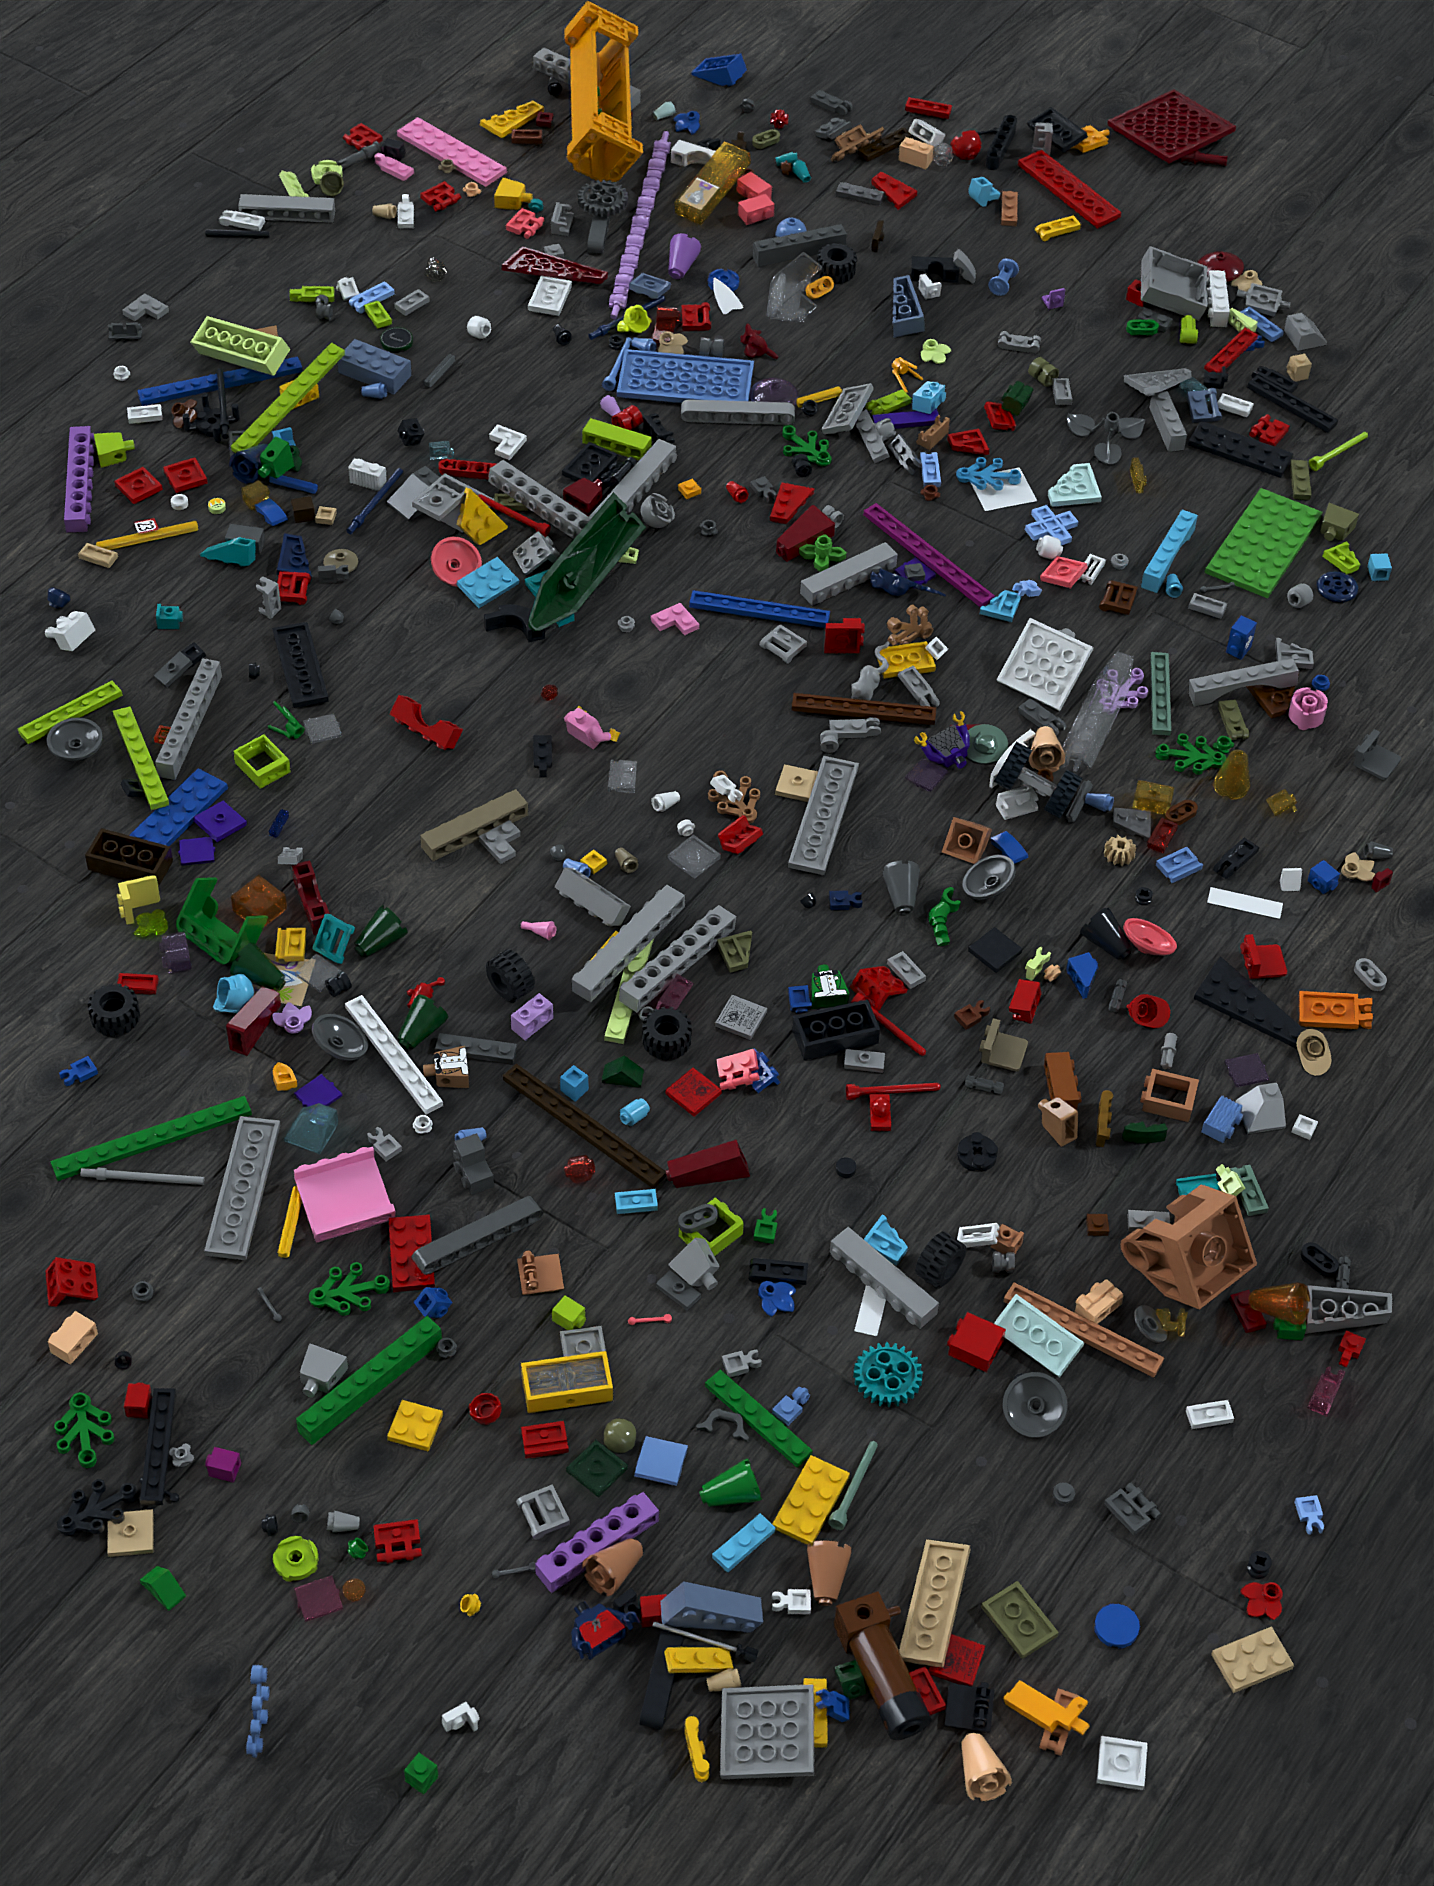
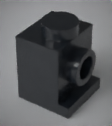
M387 138L381 146V154L400 162L406 154L404 142Z

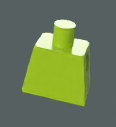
M120 432L93 434L101 468L126 461L125 451L135 450L134 441H123Z

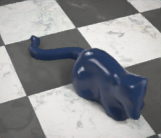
M880 569L878 574L871 572L872 587L883 589L893 596H901L911 587L946 596L942 592L922 586L883 569Z

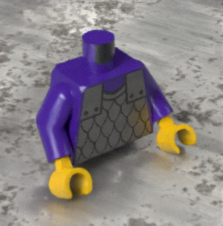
M962 711L960 712L961 720H958L955 714L953 715V720L958 723V726L954 724L927 739V735L924 732H921L922 741L917 736L914 738L916 744H921V749L928 760L942 764L944 767H949L955 763L959 769L967 764L964 758L968 755L967 749L970 747V735L966 724L963 723L965 714Z

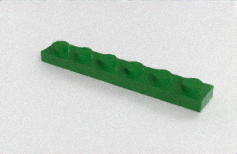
M722 1370L716 1372L705 1382V1387L734 1413L740 1414L743 1421L797 1468L812 1455L813 1450Z

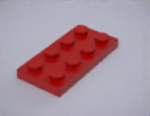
M430 1215L389 1218L393 1292L423 1290L425 1287L435 1288L434 1272L424 1275L412 1260V1255L417 1249L432 1242Z

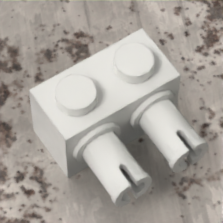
M74 611L68 617L60 616L56 621L57 628L48 627L45 630V636L47 638H55L61 650L73 651L95 631V628L87 613Z

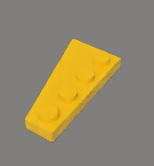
M531 101L517 106L516 110L504 111L503 115H493L487 121L485 119L480 120V126L503 138L510 134L512 129H518L537 117L538 112H544V107L535 101Z

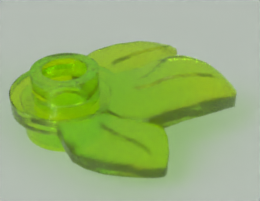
M156 909L152 914L148 912L139 914L136 917V922L140 926L133 934L139 937H146L152 933L156 935L165 933L168 929L165 912L161 909Z

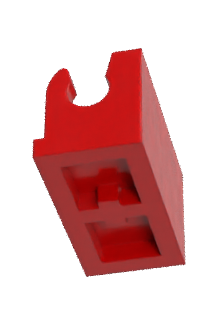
M1019 979L1009 1006V1012L1019 1013L1020 1015L1013 1014V1019L1032 1023L1041 998L1040 982Z

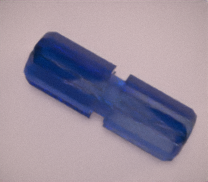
M281 809L277 814L276 821L273 822L269 829L271 837L276 838L279 836L289 818L287 810Z

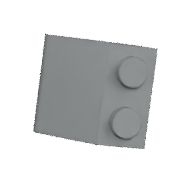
M1303 313L1287 316L1284 331L1298 351L1327 345V341L1314 322Z

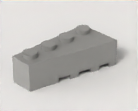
M1308 1285L1303 1298V1311L1306 1312L1305 1334L1388 1323L1392 1314V1293Z

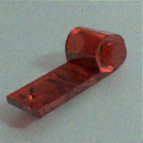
M657 307L653 341L660 343L659 337L665 331L674 334L676 321L680 320V311L677 308ZM665 338L664 341L669 342L670 338Z

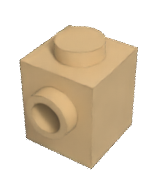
M1305 354L1291 356L1287 365V373L1294 381L1308 379L1312 363Z

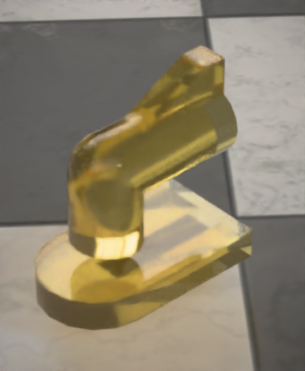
M1180 1308L1177 1322H1171L1170 1309H1156V1315L1161 1321L1162 1329L1176 1332L1178 1325V1336L1184 1337L1185 1322L1188 1312H1185V1308Z

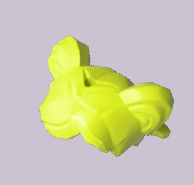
M631 306L625 311L623 321L618 323L617 331L621 333H628L630 331L642 333L648 329L652 320L648 318L647 311L642 306Z

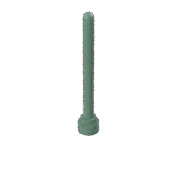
M871 1441L839 1509L831 1513L828 1524L832 1528L837 1530L844 1529L847 1523L846 1513L877 1449V1442Z

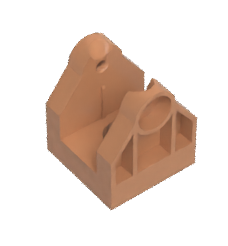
M1202 1184L1188 1195H1181L1166 1206L1175 1215L1173 1225L1155 1219L1143 1229L1134 1230L1122 1239L1120 1244L1127 1261L1139 1270L1166 1297L1199 1310L1257 1265L1236 1196Z

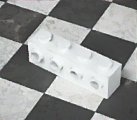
M1209 271L1206 290L1208 297L1207 307H1209L1208 317H1210L1211 327H1227L1230 310L1225 271Z

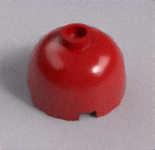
M969 130L962 132V136L959 138L957 136L954 137L950 146L955 156L959 159L972 160L980 152L982 143L977 132Z

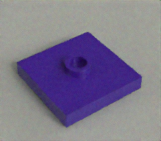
M224 801L193 817L194 822L216 842L247 826V821Z

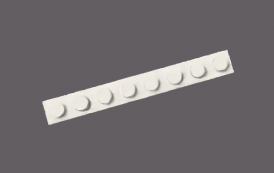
M361 995L345 1003L347 1011L423 1112L427 1115L442 1107L443 1101L365 998Z

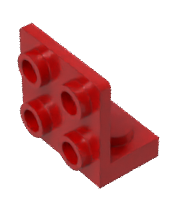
M884 966L860 969L850 986L856 994L862 993L868 999L870 1006L877 1011H880L888 996L903 994L908 991L903 982L894 977L891 971Z
M55 1257L46 1269L48 1306L57 1307L65 1296L96 1300L98 1298L94 1263Z

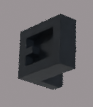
M1222 366L1221 373L1204 372L1205 388L1223 389L1224 382L1228 381V373L1225 370V366Z

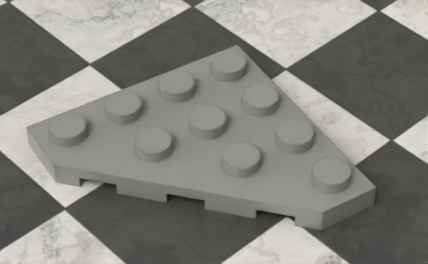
M1183 368L1124 375V382L1146 396H1153L1157 392H1162L1191 378V371Z

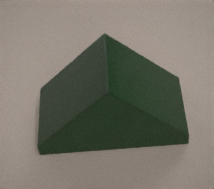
M624 1055L605 1064L602 1083L641 1088L644 1069Z

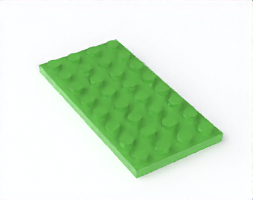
M1260 488L1206 567L1205 573L1228 583L1234 582L1240 588L1268 598L1321 519L1323 512Z

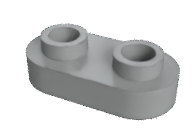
M1362 958L1357 960L1354 967L1355 974L1371 990H1383L1387 978L1380 969L1369 959Z

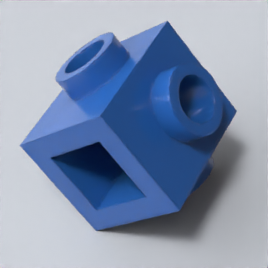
M425 1287L414 1301V1304L423 1316H428L429 1318H441L447 1313L448 1308L453 1303L444 1289Z

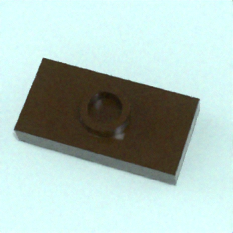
M883 220L877 221L872 238V252H878L880 241L883 242L884 240Z

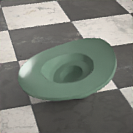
M980 724L968 730L970 747L967 749V758L973 762L981 764L994 763L1008 749L1006 735L1002 730L993 725Z

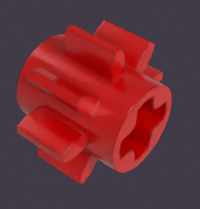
M776 109L775 113H771L770 124H773L775 128L783 129L784 125H788V114H785L784 110Z

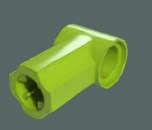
M1186 315L1181 319L1180 343L1197 344L1198 329H1196L1195 319L1192 315Z

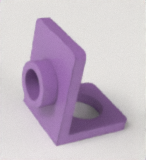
M1065 289L1050 291V295L1042 296V300L1048 309L1063 306Z

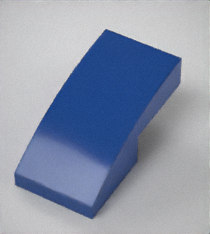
M270 498L255 504L256 511L264 515L265 521L272 526L288 520L283 510Z
M1007 831L991 837V844L1001 850L1002 855L1009 857L1014 864L1028 858L1025 849Z

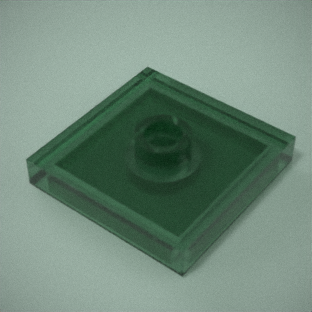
M595 1440L566 1468V1472L599 1498L628 1469V1465L599 1441Z

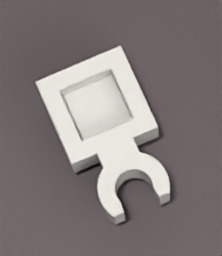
M724 774L712 778L710 784L718 793L726 794L731 802H735L736 799L738 801L741 800L743 794L735 789L736 785Z
M788 1589V1595H784L781 1592L772 1593V1600L780 1601L778 1604H772L773 1611H781L784 1608H788V1614L811 1613L810 1590Z

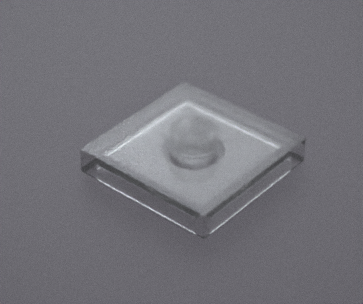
M695 835L689 837L668 854V860L694 879L721 857L720 853Z

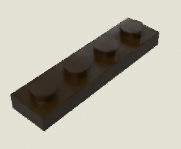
M902 127L858 149V155L868 162L899 147L906 137L913 139V135L906 128Z

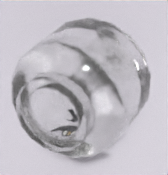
M947 143L937 144L933 150L934 162L942 167L952 162L953 148Z

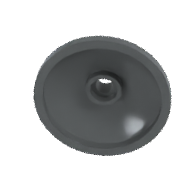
M85 718L63 720L53 726L47 735V745L50 752L54 756L68 761H78L92 756L99 750L103 742L100 727L95 722Z
M992 855L979 860L966 872L963 878L962 885L965 893L969 897L979 900L993 898L1001 894L1010 886L1015 877V864L1005 855Z
M324 1014L319 1016L313 1023L312 1034L316 1043L332 1057L341 1060H356L361 1058L367 1051L368 1041L366 1035L357 1024L348 1018L336 1014Z
M1040 1372L1022 1374L1015 1378L1005 1391L1003 1398L1004 1415L1011 1427L1022 1435L1028 1437L1047 1436L1061 1426L1067 1414L1068 1402L1066 1393L1059 1382L1047 1374ZM1036 1401L1041 1404L1037 1410L1033 1408V1404Z

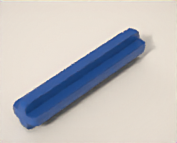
M284 475L276 479L271 476L269 477V482L312 494H315L318 489L315 483Z

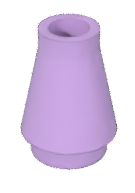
M608 395L601 400V408L611 416L621 412L614 397Z

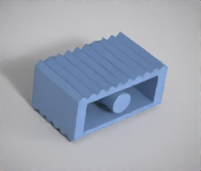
M1221 1096L1205 1120L1201 1133L1224 1143L1226 1138H1231L1235 1130L1233 1126L1235 1124L1239 1125L1241 1122L1243 1106L1231 1101L1227 1097Z

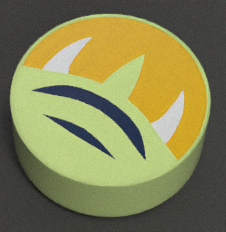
M220 498L211 499L208 502L209 511L213 514L223 513L226 509L225 501Z

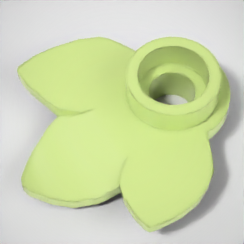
M928 339L923 344L921 358L925 362L932 360L934 363L943 364L946 360L945 354L950 353L951 349L945 344H938L936 340Z

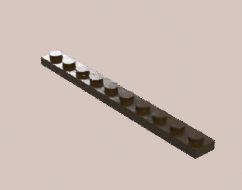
M515 1064L503 1075V1080L652 1189L667 1176L664 1169L518 1064Z

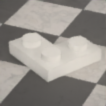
M497 424L490 432L489 439L500 443L495 449V455L510 460L526 442V435Z

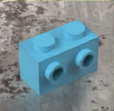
M927 381L913 394L912 410L931 414L946 399L945 385Z

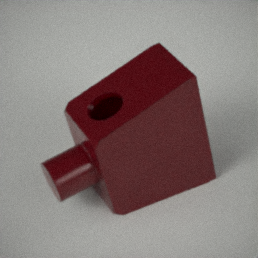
M582 478L563 489V500L589 516L602 501L603 483L599 479L591 482L586 478Z

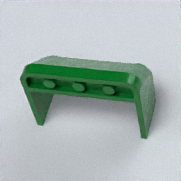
M216 877L196 878L176 920L177 930L219 963L230 964L240 957L238 955L239 952L248 943H257L268 917L266 915L246 916L239 934H237L215 917L218 911V903L210 895L218 879Z

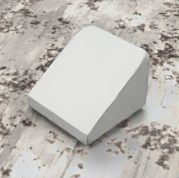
M937 637L925 647L936 660L948 650Z
M1283 868L1280 877L1282 891L1300 890L1301 868Z

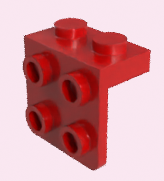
M1253 934L1245 935L1244 942L1241 943V953L1244 956L1245 967L1248 970L1250 979L1284 977L1287 975V968L1279 945L1256 946Z

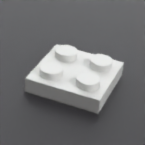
M1101 1736L1097 1783L1143 1790L1147 1743Z

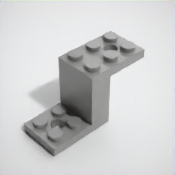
M444 473L412 501V507L464 532L456 523L460 515L461 503H465L467 493H464L466 487L471 489L477 496L482 494L492 500L494 499Z

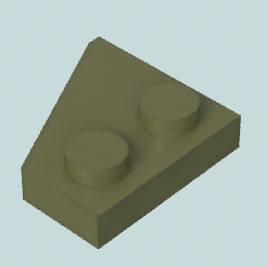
M751 930L717 939L716 945L730 973L748 968L752 939Z

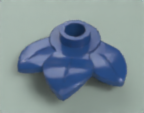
M690 111L675 116L673 121L677 122L675 125L676 132L688 128L692 135L695 134L700 127L699 113Z
M771 1281L761 1283L758 1293L762 1299V1309L766 1314L773 1317L777 1309L784 1312L794 1311V1302L791 1296L796 1290L791 1284L786 1282L773 1283ZM766 1288L770 1289L772 1293H769Z

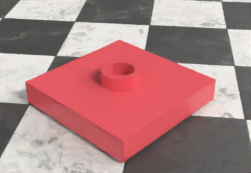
M1057 556L1041 574L1040 579L1043 582L1071 588L1088 568L1087 563Z

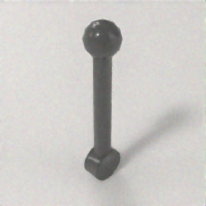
M1230 582L1228 585L1213 587L1202 586L1200 591L1205 593L1206 591L1216 589H1234L1235 583Z
M261 1287L257 1288L258 1294L263 1298L274 1315V1321H281L282 1316L277 1314L264 1294Z
M531 1562L529 1566L514 1569L493 1570L492 1577L499 1578L501 1575L528 1570L536 1572L535 1562Z

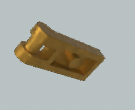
M1108 1090L1102 1092L1099 1103L1096 1146L1104 1147L1105 1140L1110 1138L1111 1128H1107V1123H1111L1112 1112H1109L1113 1093Z

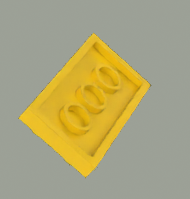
M810 1455L772 1524L776 1528L775 1530L808 1545L810 1543L812 1546L847 1483L850 1473Z

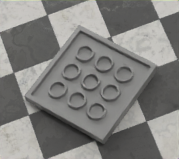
M813 1684L722 1688L721 1779L814 1776Z

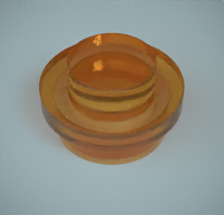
M350 1579L343 1586V1594L348 1600L358 1601L365 1594V1585L359 1579Z

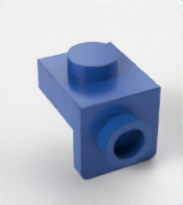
M808 985L788 987L790 1010L796 1011L797 1014L808 1012L812 1007Z

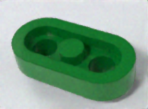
M1130 320L1127 322L1126 331L1131 335H1154L1158 332L1159 324L1155 320Z

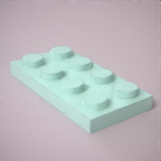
M1015 1294L994 1322V1324L1006 1329L1004 1337L1006 1340L1059 1378L1084 1345L1083 1341L1017 1294Z

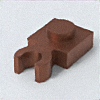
M980 1000L976 1003L975 1007L969 1004L955 1012L954 1018L967 1030L981 1022L982 1016H987L990 1013V1007L982 1009L984 1001Z

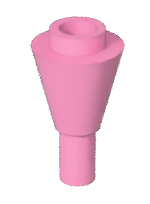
M523 921L521 923V929L530 930L548 940L556 934V926L553 921L536 923Z

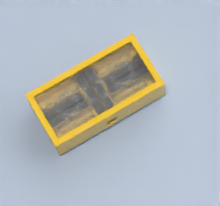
M606 1351L521 1363L522 1381L528 1413L613 1401V1385Z

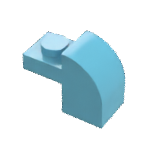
M984 177L971 180L969 195L981 206H986L988 201L999 199L1001 193L992 187L993 184Z

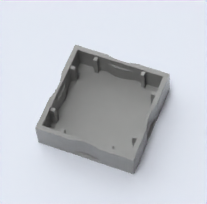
M1149 246L1141 260V301L1184 316L1192 315L1195 320L1199 321L1207 308V266L1188 259L1179 258L1171 253Z

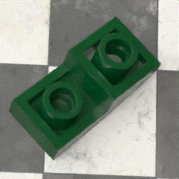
M1144 1122L1130 1123L1124 1126L1122 1139L1123 1141L1133 1143L1162 1142L1166 1139L1168 1129L1165 1123L1154 1124L1147 1128Z

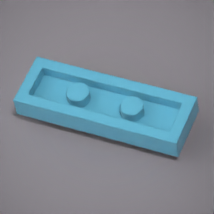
M760 1513L712 1554V1558L728 1573L769 1538L776 1528Z

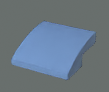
M646 1436L634 1476L677 1486L688 1445Z

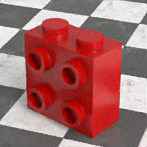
M967 1312L964 1319H959L956 1326V1334H951L947 1342V1346H949L948 1355L987 1372L1004 1341L1006 1329Z

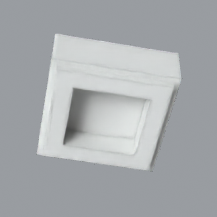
M1299 1114L1292 1133L1310 1140L1318 1121Z

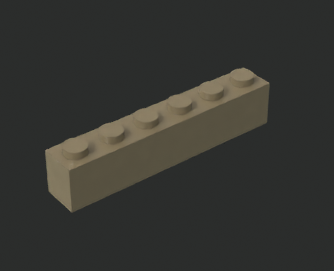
M516 789L505 793L499 798L491 800L478 808H474L449 822L421 834V848L432 861H435L478 840L480 835L508 820L513 823L528 816V803Z

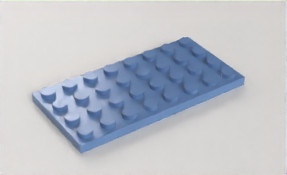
M625 349L617 397L682 403L685 400L749 401L754 361Z

